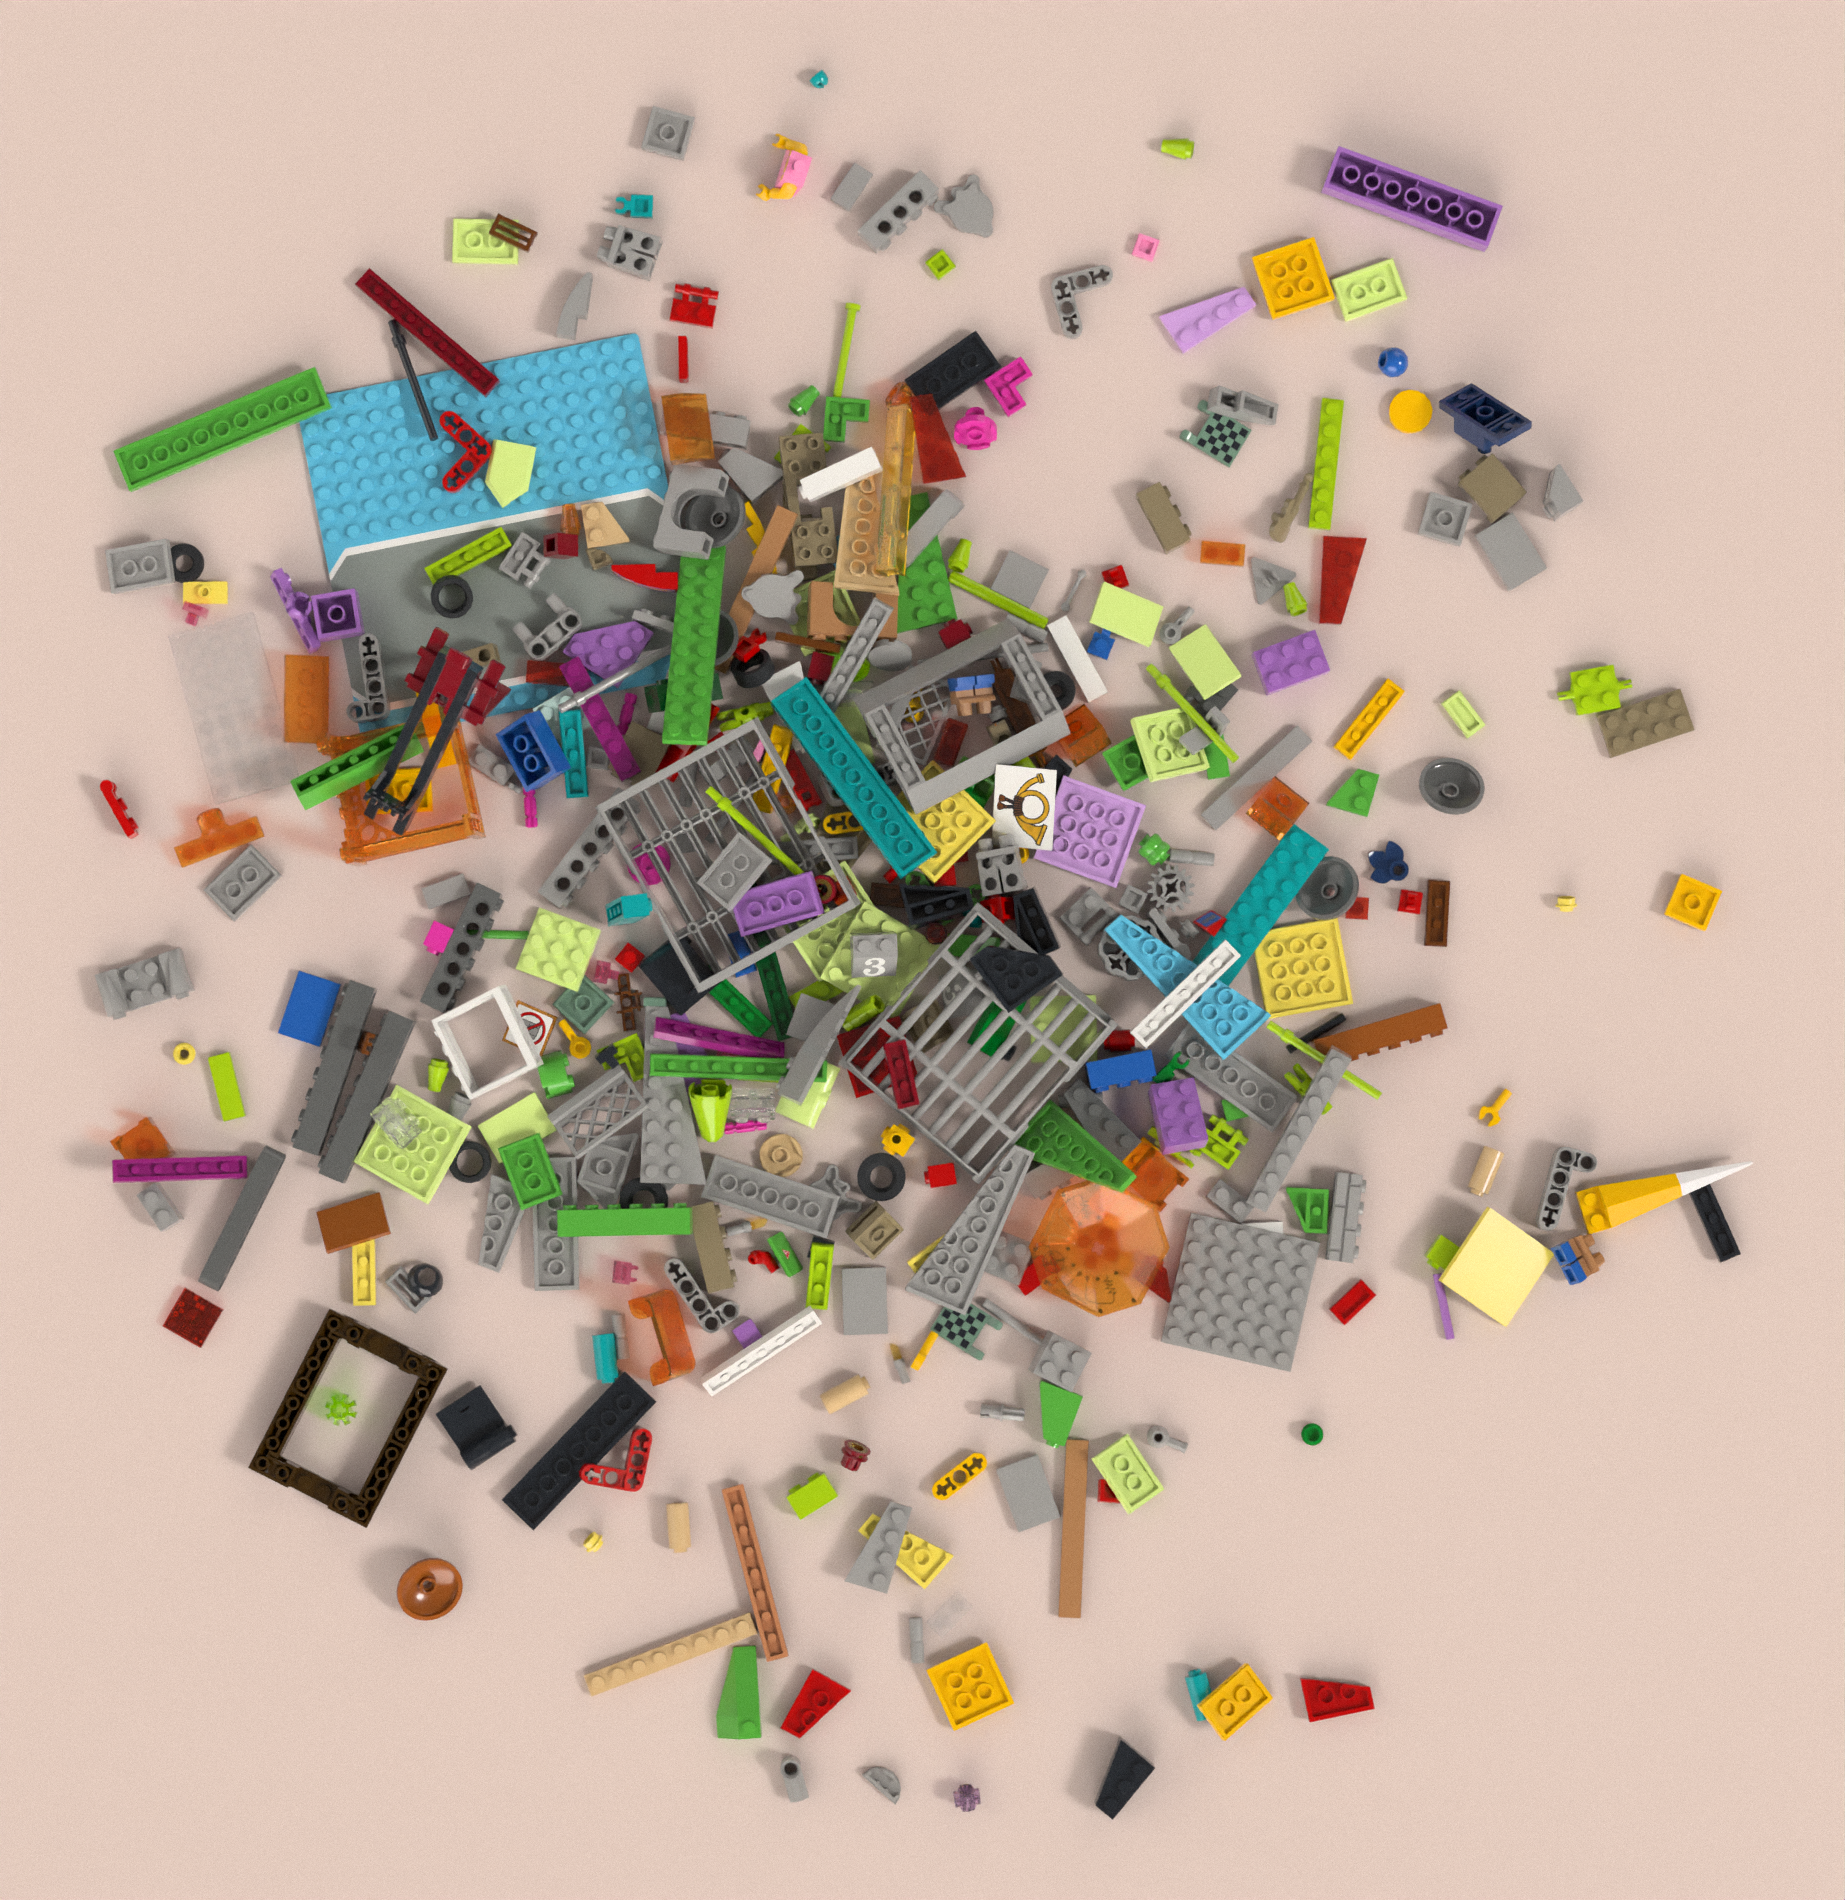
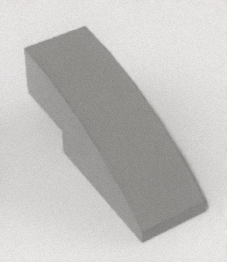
M587 272L570 293L559 319L556 332L558 338L575 340L578 319L587 320L593 282L592 273Z
M1219 385L1210 390L1207 410L1242 421L1275 425L1279 404L1243 390L1235 392Z

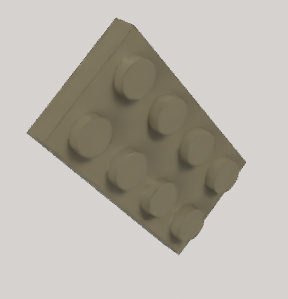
M1681 689L1596 717L1610 758L1695 730Z

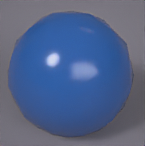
M1390 347L1381 352L1378 359V367L1388 377H1399L1407 370L1408 357L1403 350L1397 347Z

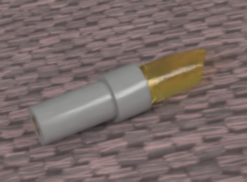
M767 1219L747 1221L740 1225L726 1228L728 1237L764 1227Z
M890 1343L891 1354L894 1359L893 1363L899 1373L902 1384L908 1383L910 1379L905 1367L904 1358H902L898 1346Z

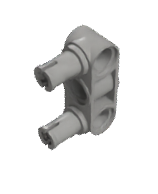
M556 593L549 596L546 602L558 615L557 620L549 624L538 636H534L522 621L512 629L524 643L526 652L532 659L538 662L546 660L555 651L559 650L582 628L583 623L579 614L570 606L567 607ZM569 617H576L578 619L574 627L566 625ZM537 645L544 647V652L540 656L533 654V649Z

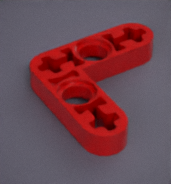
M446 411L440 416V425L467 450L445 474L442 480L443 487L447 492L457 493L490 459L492 447L455 412ZM455 417L453 419L454 423L458 427L461 423L463 424V426L458 428V430L456 431L455 428L450 424L448 426H445L447 423L445 421V418ZM464 430H469L472 433V438L468 442H463L460 439V434ZM476 438L480 439L477 441L480 447L487 446L485 449L487 451L486 455H477L479 451L473 445ZM471 461L473 463L471 472L466 473L462 471L461 465L463 462ZM458 469L460 474L464 476L465 479L462 480L461 477H459L456 480V483L458 484L457 487L451 486L449 488L448 479L451 478L452 480H454L458 476L457 473H455V471Z
M638 1427L632 1432L624 1469L587 1463L579 1471L581 1480L590 1485L636 1492L640 1490L644 1483L652 1444L651 1432L643 1427ZM642 1432L647 1436V1439L641 1442V1447L645 1448L644 1452L634 1449V1446L639 1447L640 1441L636 1437L641 1435ZM639 1453L642 1455L643 1461L640 1465L635 1466L632 1464L631 1459L634 1454ZM630 1467L635 1470H641L640 1473L635 1472L634 1477L638 1482L633 1484L632 1487L627 1482L628 1479H632L634 1473L629 1471ZM592 1468L593 1472L601 1474V1482H598L600 1478L596 1476H591L590 1480H588L585 1472ZM614 1471L617 1474V1480L609 1484L606 1482V1475Z

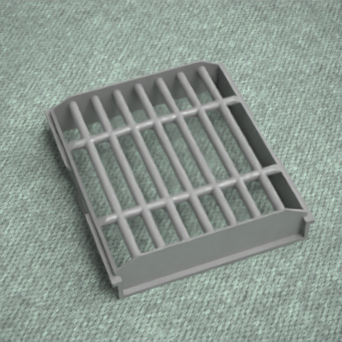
M758 717L595 807L631 873L635 874L639 880L642 892L647 893V897L651 898L652 910L659 916L662 922V929L698 993L703 992L861 904L825 837L818 835L804 806L793 790L795 783ZM752 730L756 731L777 769L765 776L743 736ZM734 740L738 743L758 780L747 787L724 747ZM714 751H717L738 789V792L727 797L732 801L731 804L733 805L743 799L760 831L781 850L751 796L754 792L763 789L803 861L797 866L803 871H812L815 878L820 875L815 865L826 859L849 899L839 905L833 899L826 903L829 908L828 911L819 916L810 917V921L801 926H798L796 922L787 924L791 931L781 937L778 936L774 928L765 930L772 942L761 948L753 934L744 936L752 953L743 958H740L719 920L720 917L730 911L724 906L714 911L701 886L697 884L698 881L674 839L675 836L685 831L706 870L709 869L713 862L693 826L705 821L722 852L728 845L712 817L722 810L717 807V803L707 808L686 770L687 766L697 761L710 786L725 797L723 789L705 759V756ZM677 772L700 812L689 819L666 779ZM782 778L822 851L812 857L807 852L770 785ZM659 783L680 821V824L671 829L667 827L647 791L649 787ZM637 794H640L661 832L660 835L649 840L628 802V799ZM619 804L642 845L631 851L627 848L607 812ZM725 811L736 833L740 832L750 840L745 829ZM664 842L670 848L706 913V916L694 921L654 849ZM646 852L687 924L686 927L677 932H674L634 860ZM777 859L783 873L772 879L767 869H765L760 876L764 884L794 876V874ZM826 884L821 885L824 888V893L829 891ZM732 909L730 913H731V915L733 916V918H734V920H735V922H736V924H737V921H736V918H735V914H734V911H733V909ZM709 923L712 924L733 962L723 969L719 966L699 930ZM689 934L693 935L714 973L702 981L679 941Z
M979 903L972 908L927 960L928 965L910 981L900 993L901 996L892 1006L888 1005L838 1062L839 1065L851 1071L968 1172L977 1184L986 1177L1028 1129V1121L1063 1081L1069 1082L1118 1026L1112 1017L1063 975L1054 981L1055 984L1026 1017L1021 1015L1016 1008L1008 1013L991 988L982 981L983 977L977 971L974 974L965 965L994 931L1005 939L999 947L1009 949L1011 946H1014L1020 951L1037 952ZM977 915L980 916L988 926L963 955L957 959L948 949ZM942 957L952 967L896 1030L886 1020ZM958 973H961L969 982L914 1044L904 1037L906 1032ZM977 987L986 996L930 1059L921 1049L972 990ZM1063 989L1072 997L1071 1000L1041 1032L1032 1023ZM993 1001L1002 1011L952 1069L946 1073L937 1064ZM1081 1004L1089 1013L1062 1044L1057 1046L1049 1037L1074 1008ZM1009 1016L1019 1024L1018 1027L965 1087H962L954 1080L955 1077ZM1097 1018L1104 1026L1073 1060L1065 1052L1093 1020ZM880 1027L891 1036L886 1043L905 1039L910 1062L915 1057L925 1065L914 1077L916 1088L930 1072H933L941 1079L913 1113L907 1108L897 1109L894 1096L886 1090L891 1085L889 1073L880 1084L869 1076L885 1058L883 1046L863 1069L852 1061ZM1028 1031L1036 1040L982 1102L977 1100L971 1094L1021 1035ZM1044 1045L1053 1054L1000 1115L996 1116L988 1107L1040 1047ZM1060 1059L1068 1066L1067 1069L1012 1130L1004 1122ZM949 1086L958 1095L936 1121L928 1127L920 1120L921 1116ZM966 1101L975 1110L946 1142L936 1133L960 1105ZM981 1115L984 1116L992 1124L965 1155L962 1156L953 1147ZM999 1129L1007 1137L983 1165L977 1169L970 1161Z

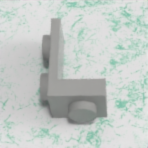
M1216 706L1210 709L1204 718L1220 737L1230 723V720ZM1196 726L1179 739V742L1192 755H1195L1213 742L1199 726Z

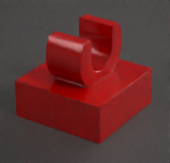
M1122 565L1101 572L1104 582L1121 589L1129 586Z
M1401 889L1397 911L1420 915L1423 893Z

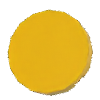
M1417 390L1400 392L1389 405L1391 424L1402 433L1409 434L1422 431L1427 427L1432 418L1433 409L1431 402L1423 393Z

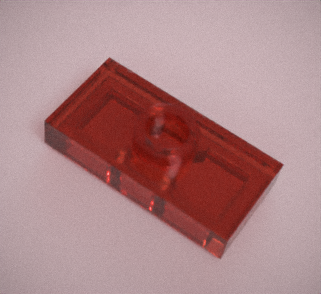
M528 660L526 683L569 686L559 666L565 663Z

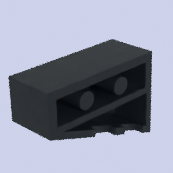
M899 883V890L910 930L964 917L974 907L969 888L918 886Z
M1035 886L1014 895L1017 936L1038 954L1046 955L1060 949L1061 944Z
M1119 1736L1116 1748L1094 1801L1095 1805L1112 1820L1155 1769L1151 1761L1121 1736Z

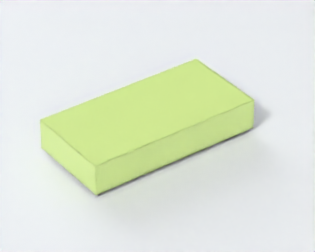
M1460 690L1441 703L1467 739L1485 726V723Z

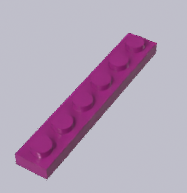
M579 656L559 666L574 694L594 686ZM598 693L587 699L586 703L581 705V708L621 782L641 773L600 694Z
M656 1017L654 1022L653 1038L747 1057L784 1059L785 1042Z
M247 1156L112 1160L113 1183L248 1178Z

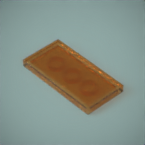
M284 655L283 743L328 744L329 656Z

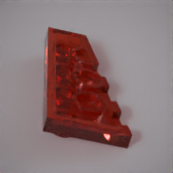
M932 394L909 397L922 483L928 484L966 477Z
M1323 536L1319 624H1342L1367 538Z

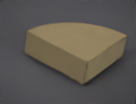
M585 549L593 571L614 563L610 555L600 549Z

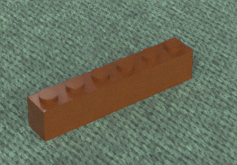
M1438 1003L1313 1040L1312 1045L1314 1049L1325 1056L1333 1045L1351 1055V1061L1359 1059V1054L1375 1055L1380 1053V1048L1388 1046L1389 1050L1401 1047L1400 1042L1409 1040V1043L1412 1044L1422 1041L1421 1036L1430 1034L1431 1038L1442 1035L1443 1030L1448 1027L1441 1004Z

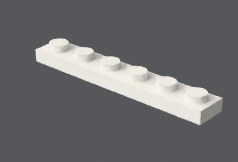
M1224 940L1130 1033L1144 1048H1147L1241 955Z
M808 1306L699 1379L709 1394L713 1396L821 1325L822 1322L812 1307Z

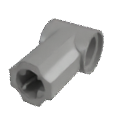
M786 1756L781 1763V1774L784 1778L790 1803L803 1801L809 1798L801 1770V1762L796 1756ZM787 1763H794L797 1769L794 1772H788L784 1766Z

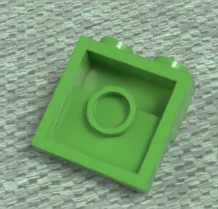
M1135 735L1102 753L1123 792L1148 779Z

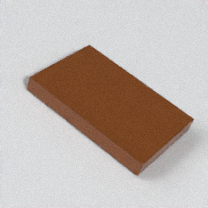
M380 1192L316 1212L327 1254L391 1234Z

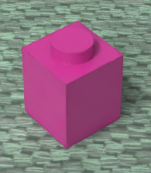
M434 920L423 942V945L428 946L426 951L436 956L439 953H443L454 929Z

